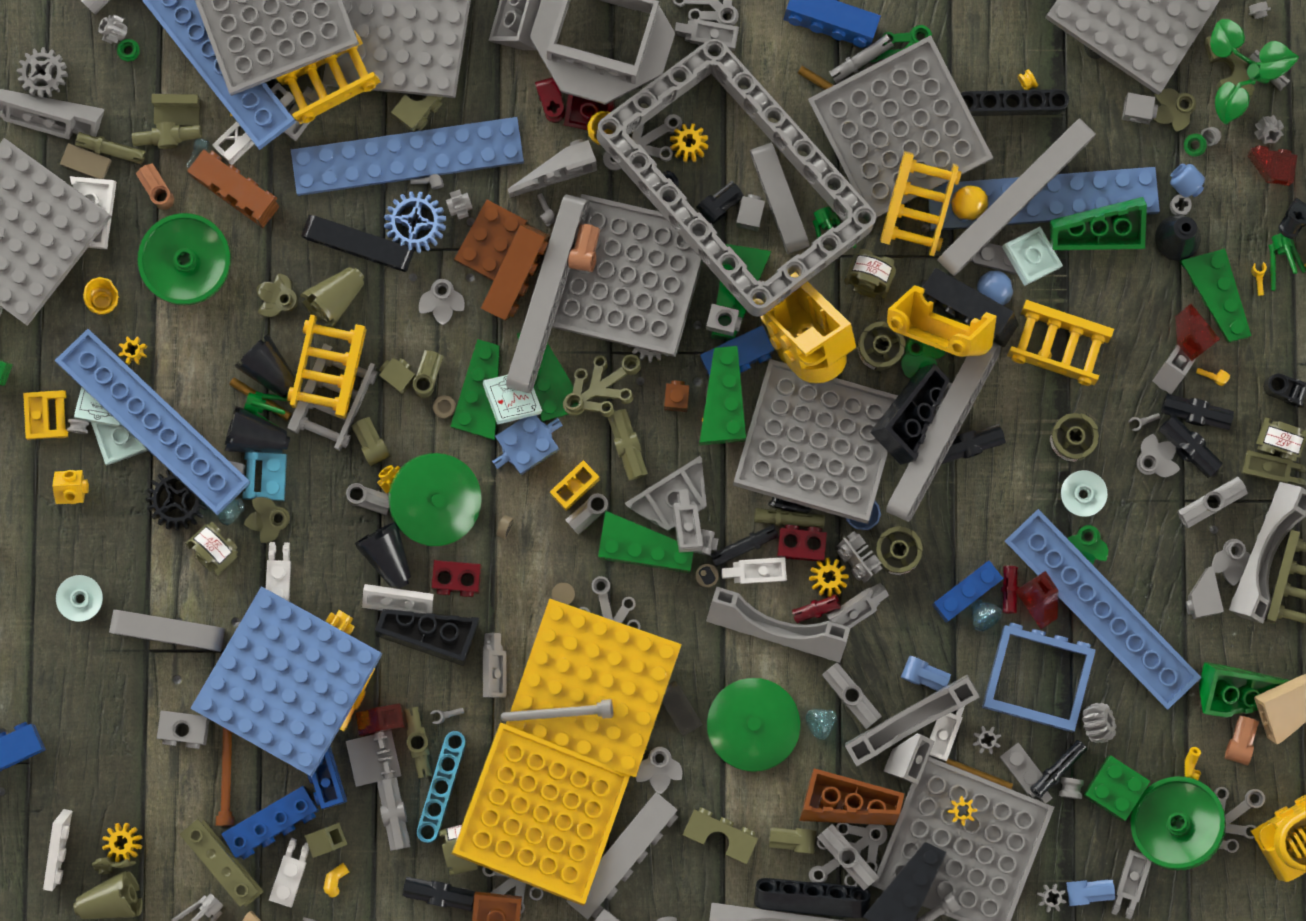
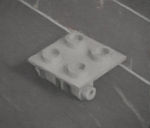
M854 531L847 536L849 541L843 538L836 546L839 549L837 553L844 562L848 561L853 568L851 571L855 578L866 583L873 576L871 571L876 574L883 569L880 566L882 563L875 554L866 561H863L873 551L871 550L863 557L859 556L869 546L866 545L856 552L866 542L860 534H856Z
M392 731L378 732L374 735L346 741L356 787L402 776Z

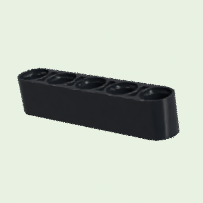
M1059 89L965 91L961 93L963 99H967L972 103V107L968 108L972 116L1058 115L1063 113L1069 104L1068 94ZM1010 98L1015 99L1018 106L1014 108L1009 107L1006 100ZM1037 98L1041 105L1033 107L1029 103V99ZM1060 98L1063 101V106H1055L1052 103V99ZM991 99L994 101L995 106L987 108L983 101Z
M308 215L301 235L302 238L402 272L408 271L415 251L414 249L409 250L408 246H400L401 244L314 215Z
M761 878L756 882L754 904L763 910L863 918L869 910L871 893L868 889L863 890L858 886Z

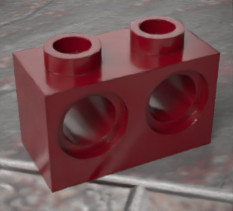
M785 525V528H780L777 558L785 557V559L824 562L827 533L822 532V528L808 527L807 531L799 530L797 525ZM787 536H793L797 540V545L789 548L784 544V539ZM811 538H816L820 542V548L811 550L807 546V541Z
M434 560L431 588L437 590L436 594L450 595L451 592H460L462 597H474V593L479 594L482 566L481 564ZM444 572L449 573L451 581L448 584L439 583L438 578L440 574ZM467 574L473 575L474 583L471 586H464L462 584L463 576Z

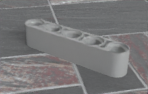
M772 142L751 149L752 161L787 254L809 247L806 232Z
M113 610L109 633L221 652L225 628Z

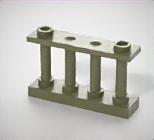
M1290 531L1266 622L1275 624L1277 618L1282 619L1283 617L1306 624V614L1285 609V606L1281 605L1283 596L1288 597L1290 595L1306 600V590L1292 587L1290 583H1287L1289 574L1294 575V573L1306 576V566L1299 565L1297 561H1293L1295 552H1306V542L1299 538L1300 532Z
M197 819L180 833V836L240 907L243 905L247 907L265 892L205 820L201 822Z

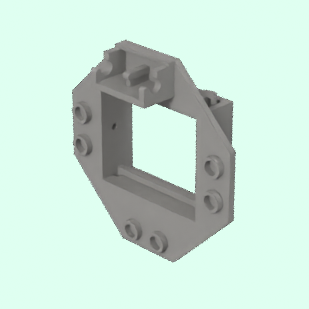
M541 0L530 39L561 92L607 104L657 79L663 74L675 32L660 8L659 1L600 0L650 14L635 65L557 44L571 0Z

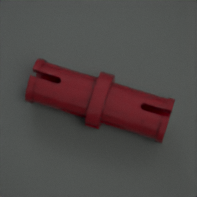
M1003 566L1004 579L1001 592L1003 593L1002 613L1005 614L1017 613V593H1019V587H1017L1018 567Z
M835 594L819 601L813 600L811 604L792 609V614L796 615L793 616L794 620L798 624L813 617L820 618L824 613L840 609L841 604L837 603L839 602L838 596Z

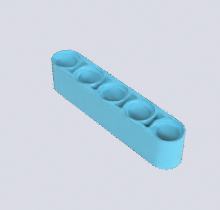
M458 731L448 733L444 739L419 821L417 836L425 843L434 842L440 834L439 830H441L466 748V738ZM459 736L461 738L462 744L459 748L453 749L450 747L449 740L451 737ZM447 758H452L455 762V767L451 771H445L442 767L443 761ZM439 781H446L448 784V790L443 794H439L435 789ZM438 803L441 806V813L435 817L429 814L430 805ZM425 826H432L434 829V836L431 839H425L422 836V829Z

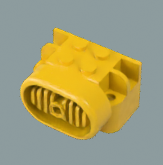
M796 272L790 275L794 278L799 277ZM808 281L766 314L760 316L761 321L768 329L770 342L776 349L779 358L800 379L806 382L824 383L836 378L845 368L847 354L856 349L851 323ZM753 299L758 305L764 304L761 299Z
M1306 795L1294 801L1296 805L1290 808L1285 806L1274 813L1275 817L1250 831L1274 874L1280 881L1289 882L1306 873Z

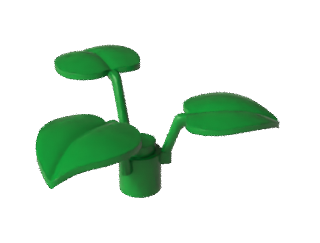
M1221 19L1216 23L1210 39L1211 49L1218 57L1226 58L1233 52L1236 56L1249 63L1247 74L1250 78L1249 80L1239 82L1237 86L1232 82H1226L1217 91L1215 97L1216 112L1220 120L1228 125L1231 121L1240 117L1248 108L1249 94L1246 89L1241 88L1242 86L1254 85L1256 81L1268 83L1270 80L1279 78L1297 62L1299 56L1292 52L1285 44L1271 41L1259 53L1261 62L1252 61L1237 50L1245 41L1243 29L1232 20Z

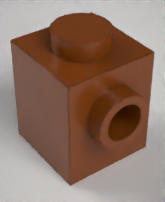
M677 380L671 381V384L666 383L664 410L687 412L689 385H685L684 381Z

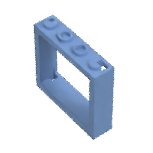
M1010 623L1009 626H1003L982 708L1074 732L1096 650L1091 649V644L1077 641V645L1069 643L1068 638L1063 636L1047 637L1045 636L1046 632L1032 629V632L1022 630L1023 626ZM1010 635L1086 655L1069 720L993 699Z

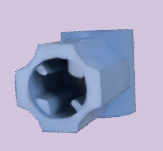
M909 656L901 678L939 691L948 685L951 674L934 668L919 658Z
M1107 879L1087 882L1086 880L1066 883L1069 906L1115 900L1113 880Z

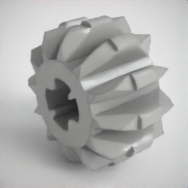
M1095 703L1083 710L1084 717L1082 720L1086 735L1089 736L1091 742L1104 743L1113 739L1116 735L1115 729L1117 726L1113 717V711L1110 710L1107 704Z

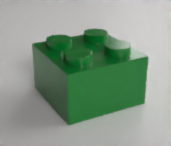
M1110 755L1107 756L1082 796L1120 821H1126L1149 785L1150 780Z

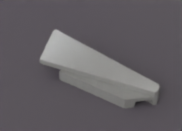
M0 89V116L6 122L65 139H70L72 133L78 135L79 132L97 136L104 114V109L45 97L40 98L35 95L31 96L30 94Z

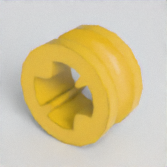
M1026 70L1024 75H1018L1019 82L1024 90L1038 88L1037 81L1030 70Z

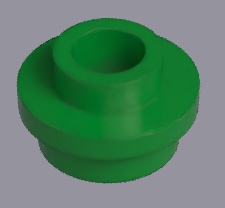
M124 39L117 46V54L123 61L131 62L139 56L140 47L136 41ZM131 47L133 51L131 54H125V49Z
M1191 134L1185 139L1184 149L1188 155L1196 157L1206 151L1207 141L1202 135ZM1193 141H1198L1200 144L1196 150L1192 148Z

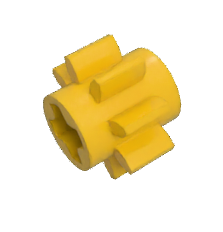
M127 336V342L119 344L123 352L118 355L121 358L127 357L126 364L128 365L131 361H135L139 365L141 357L147 358L143 353V349H146L147 345H139V337H136L133 341ZM132 346L136 348L135 355L128 353L131 351L130 347Z
M392 465L387 466L379 473L381 480L377 483L386 494L390 490L396 473L400 470L399 466L396 468Z
M338 610L336 615L331 612L325 621L349 635L355 628L351 624L354 618Z
M960 796V803L952 800L953 810H948L947 813H953L954 818L952 822L958 819L961 820V825L965 826V819L974 821L971 814L976 812L977 809H972L970 806L973 802L972 799L964 802L963 796ZM966 806L967 816H958L959 810L957 807Z

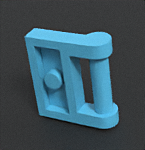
M245 452L244 460H247L246 478L250 481V484L243 491L242 499L252 500L256 497H267L273 501H285L287 455ZM256 461H262L261 492H254Z

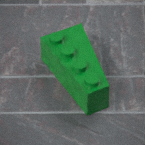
M1144 197L1050 220V244L1052 249H1145L1147 204Z
M726 244L747 265V270L757 281L761 280L771 256V251ZM729 264L723 265L726 270L734 269ZM720 281L716 305L739 310L738 317L742 318V324L747 310ZM726 315L718 319L722 326H728L732 322L730 317ZM712 331L711 338L730 341L736 338L738 331H734L733 336Z
M738 346L714 348L699 446L746 441Z
M605 511L599 559L684 573L691 572L694 551L679 553L677 540Z

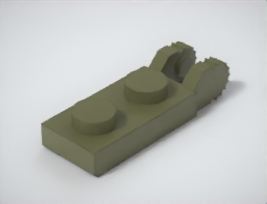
M1250 450L1246 451L1241 474L1297 486H1306L1304 479L1290 476L1291 469L1305 473L1306 465L1294 463L1289 459Z

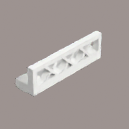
M277 83L271 90L274 94L279 90L284 95L279 101L288 111L295 102V99L290 92H287ZM238 122L234 123L212 144L227 162L232 165L254 145L246 132L242 136H238V129L240 127ZM225 140H235V143L226 151L220 147Z

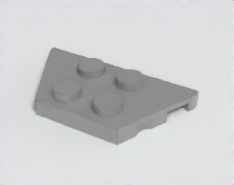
M701 456L625 502L626 507L667 532L675 527L673 508L674 503H678V490L688 489L690 502L695 501L698 512L706 508Z

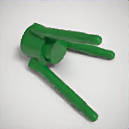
M830 206L814 212L816 220L812 222L817 239L821 236L820 227L826 230L831 229L835 223L837 226L841 224L837 214L832 212Z
M1281 233L1273 236V243L1268 245L1270 249L1272 291L1276 289V252H1278V255H1287L1293 273L1297 274L1298 271L1292 256L1293 253L1303 273L1306 272L1293 239L1287 238Z
M257 391L255 394L249 392L244 406L245 410L270 423L272 422L258 414V412L262 413L266 409L282 415L285 414L284 410L266 404L264 399L287 401V396L280 397Z

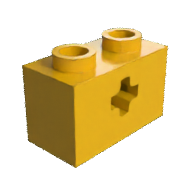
M583 460L550 491V495L567 511L600 481V477Z

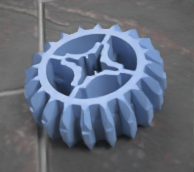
M409 192V199H406L405 195L401 194L402 202L399 203L398 200L394 199L393 203L396 208L392 206L387 208L392 213V215L387 214L384 217L385 220L390 221L384 224L385 229H392L388 231L387 236L388 238L394 237L393 242H401L400 246L408 245L409 250L416 247L417 253H421V246H425V249L429 251L428 243L431 242L436 246L438 243L435 237L443 238V234L438 230H446V226L441 224V222L446 221V216L440 215L444 210L442 207L436 208L439 204L437 200L430 203L432 197L429 194L425 199H423L422 192L418 193L417 198H414L413 192ZM415 206L410 214L399 216L404 209ZM422 207L427 208L433 214L434 222L421 216ZM416 216H418L419 222L422 223H417L413 230V226L409 222H413ZM397 223L409 228V239L398 232ZM432 229L425 237L416 239L420 231Z

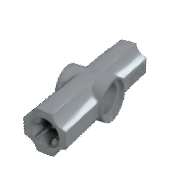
M1236 477L1178 510L1177 513L1182 523L1188 529L1244 497L1248 492L1242 480ZM1208 497L1216 498L1218 501L1217 508L1209 507L1207 503Z
M838 662L822 674L824 679L865 729L882 717L862 693L861 688L853 682ZM849 689L855 690L858 694L857 701H848L845 697L846 691Z
M397 777L377 781L382 804L380 806L383 825L387 830L390 851L411 847L406 822H408L404 802L401 800Z
M833 824L817 836L863 890L879 878ZM846 850L854 853L855 858L851 864H845L841 859L842 853Z

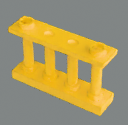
M355 30L359 45L276 78L282 85L286 84L289 86L299 108V111L292 115L300 124L313 121L319 114L362 92L371 91L377 84L381 83L380 78L374 72L368 74L357 51L358 46L362 45L363 42ZM344 53H349L360 79L350 84L347 83L337 62L338 57ZM325 63L329 64L340 88L329 95L317 73L318 67ZM304 74L309 75L320 99L310 105H307L297 84L298 77Z
M904 151L880 242L890 245L891 239H902L930 247L929 255L934 256L936 251L940 252L943 238L939 237L954 184H959L961 171H958L959 167L956 164H953L952 170L948 171L917 163V160L913 159V153ZM915 171L948 180L945 194L910 185L911 182L907 181L909 172L914 173ZM912 194L942 202L939 216L904 207L905 205L901 204L903 195ZM904 216L935 224L936 228L933 238L898 229L895 226L897 217L901 218Z
M1026 300L1021 315H1024L1027 320L1018 347L1011 346L1007 356L1019 364L1026 362L1077 379L1078 383L1085 386L1095 385L1100 375L1092 372L1101 344L1110 341L1114 329ZM1038 320L1047 323V326H1049L1040 355L1026 351L1035 322H1038ZM1060 328L1069 330L1070 333L1062 362L1048 358L1057 329ZM1082 335L1090 337L1092 340L1083 370L1070 366L1079 336Z
M310 314L309 320H305L303 333L306 336L294 388H289L287 401H290L292 408H296L298 401L331 407L336 411L335 415L338 418L346 419L367 329L365 326L357 324L355 329L350 331L317 325L316 316ZM315 333L347 340L351 344L350 351L343 354L311 347L313 335ZM312 356L343 363V366H346L344 375L336 376L306 369L308 357ZM303 378L338 385V388H341L340 395L333 399L300 392Z

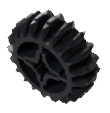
M166 470V478L162 474H158V478L161 481L157 483L155 480H152L151 483L156 487L155 490L147 489L148 493L153 494V497L146 498L147 502L153 503V505L147 507V510L155 511L151 516L152 519L155 520L160 517L158 520L160 526L167 521L166 529L170 530L174 524L175 530L180 531L181 524L183 523L184 528L187 530L189 529L188 522L191 521L192 524L197 525L198 523L194 518L198 516L203 519L204 515L199 511L200 509L207 511L208 507L203 505L202 501L196 496L195 505L190 511L187 501L193 492L188 488L175 490L170 483L180 480L175 475H172V472ZM165 488L168 498L163 503L164 505L160 507V495ZM171 491L179 497L183 496L181 504L184 508L176 502L172 503L174 495ZM174 509H180L185 516L172 518L166 516L165 513Z

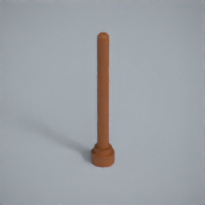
M224 727L221 811L216 816V826L229 827L235 825V817L230 812L232 732Z

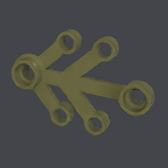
M633 354L625 356L622 360V367L601 380L603 371L608 367V362L604 356L595 357L590 388L582 393L583 385L588 382L589 375L586 369H577L574 373L575 383L573 392L568 394L563 401L565 412L575 416L585 410L601 412L604 417H610L614 413V407L611 402L597 403L589 400L594 397L620 399L623 404L631 403L633 401V394L630 389L624 388L619 390L610 389L609 387L628 374H637L641 369L639 358ZM604 361L603 365H597L598 362ZM630 365H636L635 368L629 369ZM580 374H585L584 378H578ZM624 394H629V395H630V396H629L628 398H626V399L622 398V396H623ZM574 403L579 404L577 407H571ZM605 407H610L609 411H603Z

